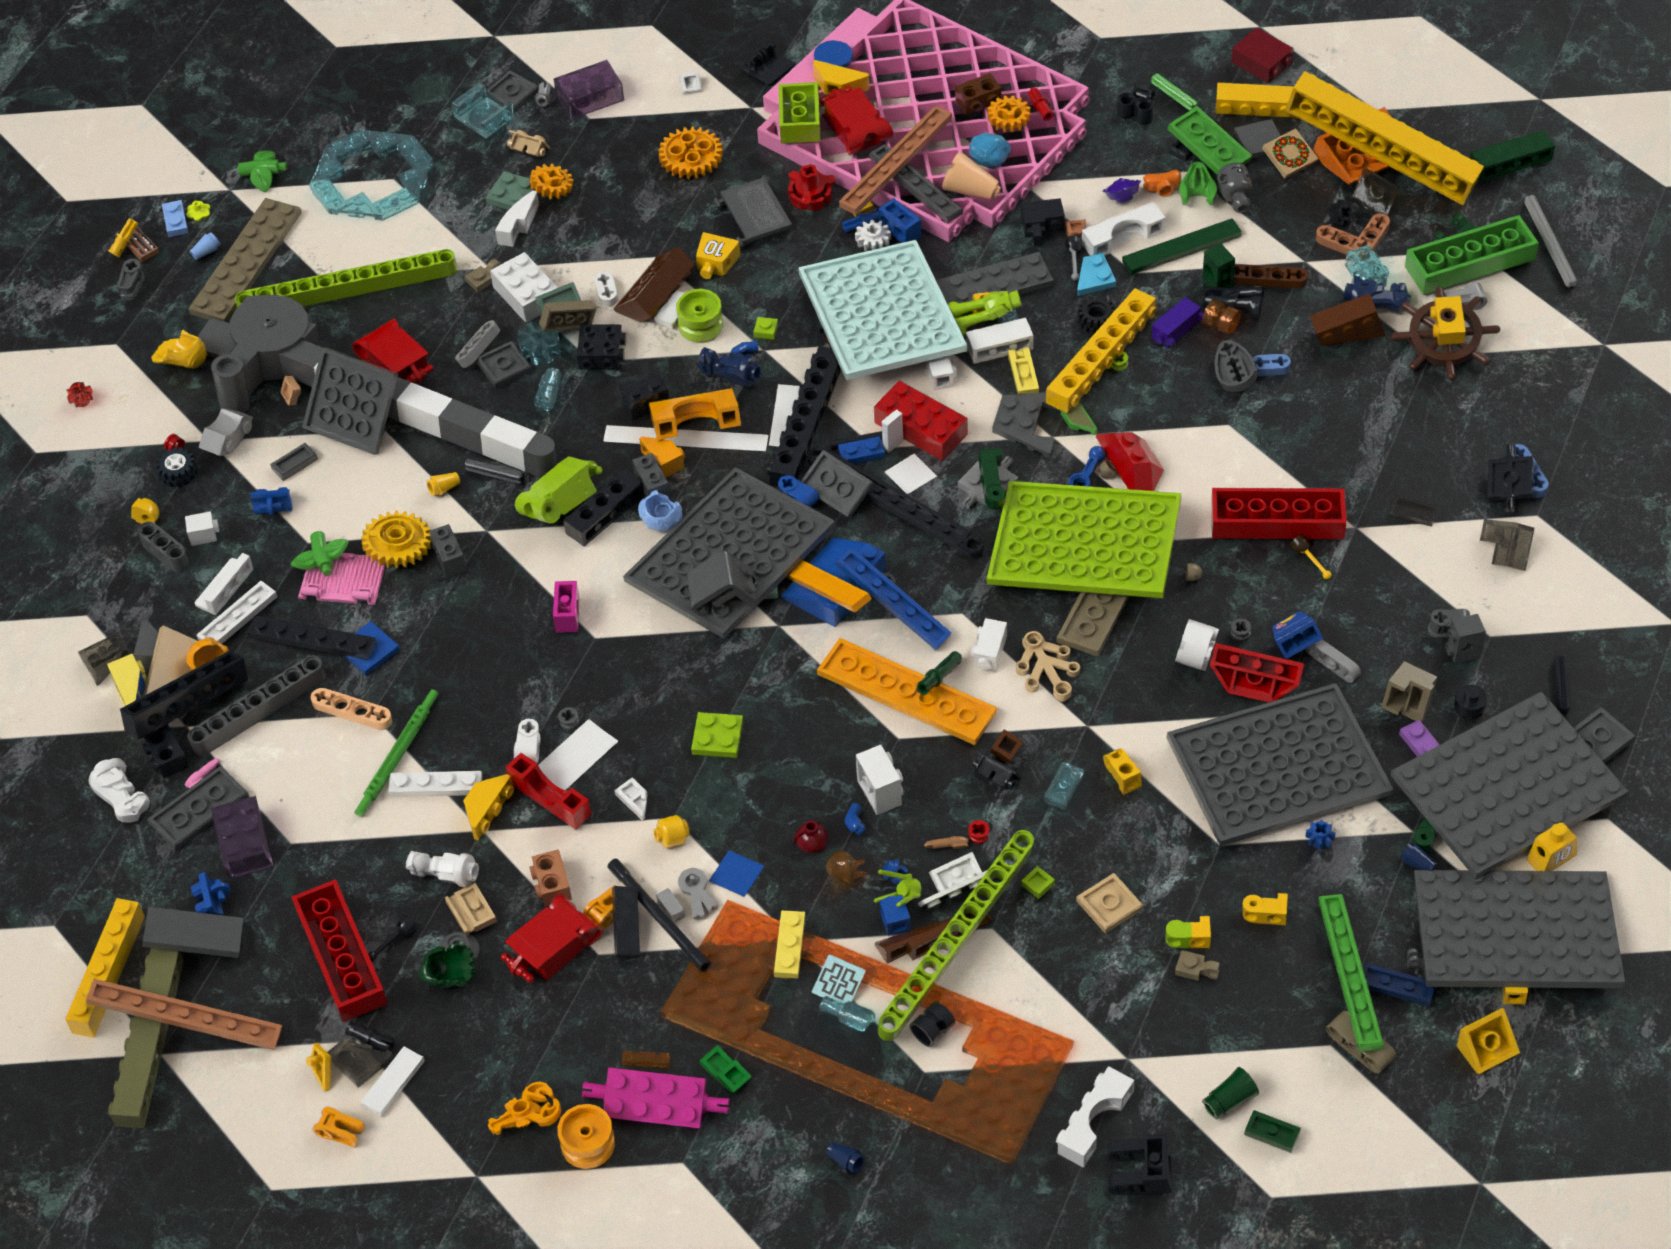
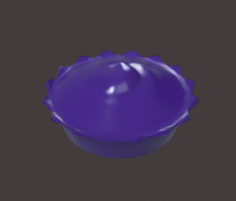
M1119 178L1109 187L1103 189V192L1106 193L1109 199H1117L1118 203L1127 202L1133 199L1134 194L1138 193L1141 180L1135 181Z

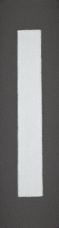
M607 425L603 441L640 444L639 438L643 436L656 438L654 428ZM677 429L678 437L664 439L673 441L676 446L766 451L768 435Z

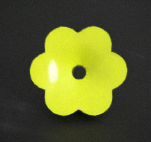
M194 201L192 205L187 207V218L194 219L195 221L207 218L210 215V205L204 204L201 201Z

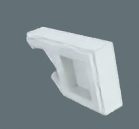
M631 778L615 790V795L643 821L646 814L647 791L634 778Z

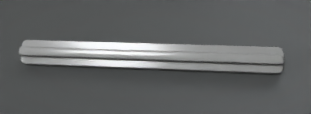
M1534 195L1526 196L1524 203L1565 285L1568 288L1576 286L1577 279Z

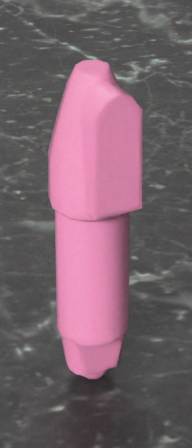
M215 758L194 772L184 785L187 788H191L216 769L220 759Z

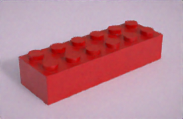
M1212 488V538L1295 539L1299 535H1304L1307 539H1345L1347 522L1344 489Z
M336 879L292 896L295 910L342 1022L387 1005L382 985Z

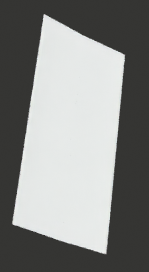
M778 384L769 446L780 445L781 432L786 430V420L788 415H792L793 402L798 400L800 386Z
M588 719L539 764V767L553 784L566 790L611 749L618 740Z

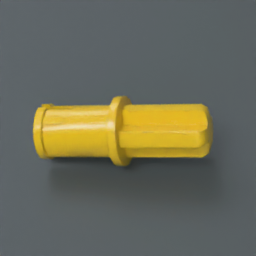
M129 218L120 234H116L117 237L108 251L120 258L128 242L131 243L129 239L138 223Z

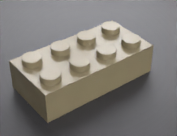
M592 300L545 303L539 324L544 332L580 329V324H592L597 308Z

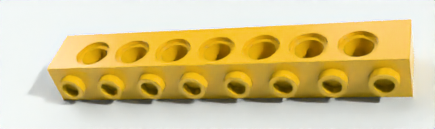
M1134 288L1046 388V404L1065 413H1068L1072 407H1076L1080 398L1089 392L1092 384L1095 381H1099L1105 369L1111 367L1114 357L1120 356L1128 343H1132L1135 335L1144 329L1146 322L1155 316L1157 312L1155 307L1156 298Z

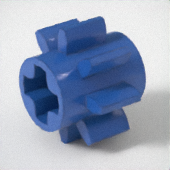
M1320 820L1316 823H1310V829L1306 830L1305 837L1309 838V846L1313 845L1320 850L1325 847H1331V841L1335 840L1336 833L1332 831V824Z

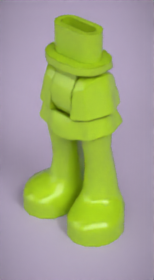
M1007 290L1000 293L983 295L981 299L964 303L956 301L948 303V307L963 338L966 336L968 327L984 321H993L997 317L1001 318L1008 312L1014 311V308L1022 306L1018 290L1010 293ZM981 308H985L984 311H981V312H978V313H975V314H971V315H967V316H963V314H965V313H968V312H971V311H974V310H978V309H981Z

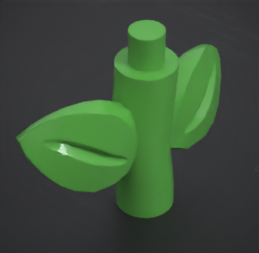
M259 151L254 154V161L238 164V173L240 177L250 176L251 183L262 192H267L272 183V174H279L281 170H287V163H279V160H275L276 154L272 151Z
M313 532L310 535L312 550L298 555L291 562V566L302 570H313L318 566L319 571L323 572L324 576H330L333 569L332 561L342 556L349 541L346 539H336L326 544L324 532Z

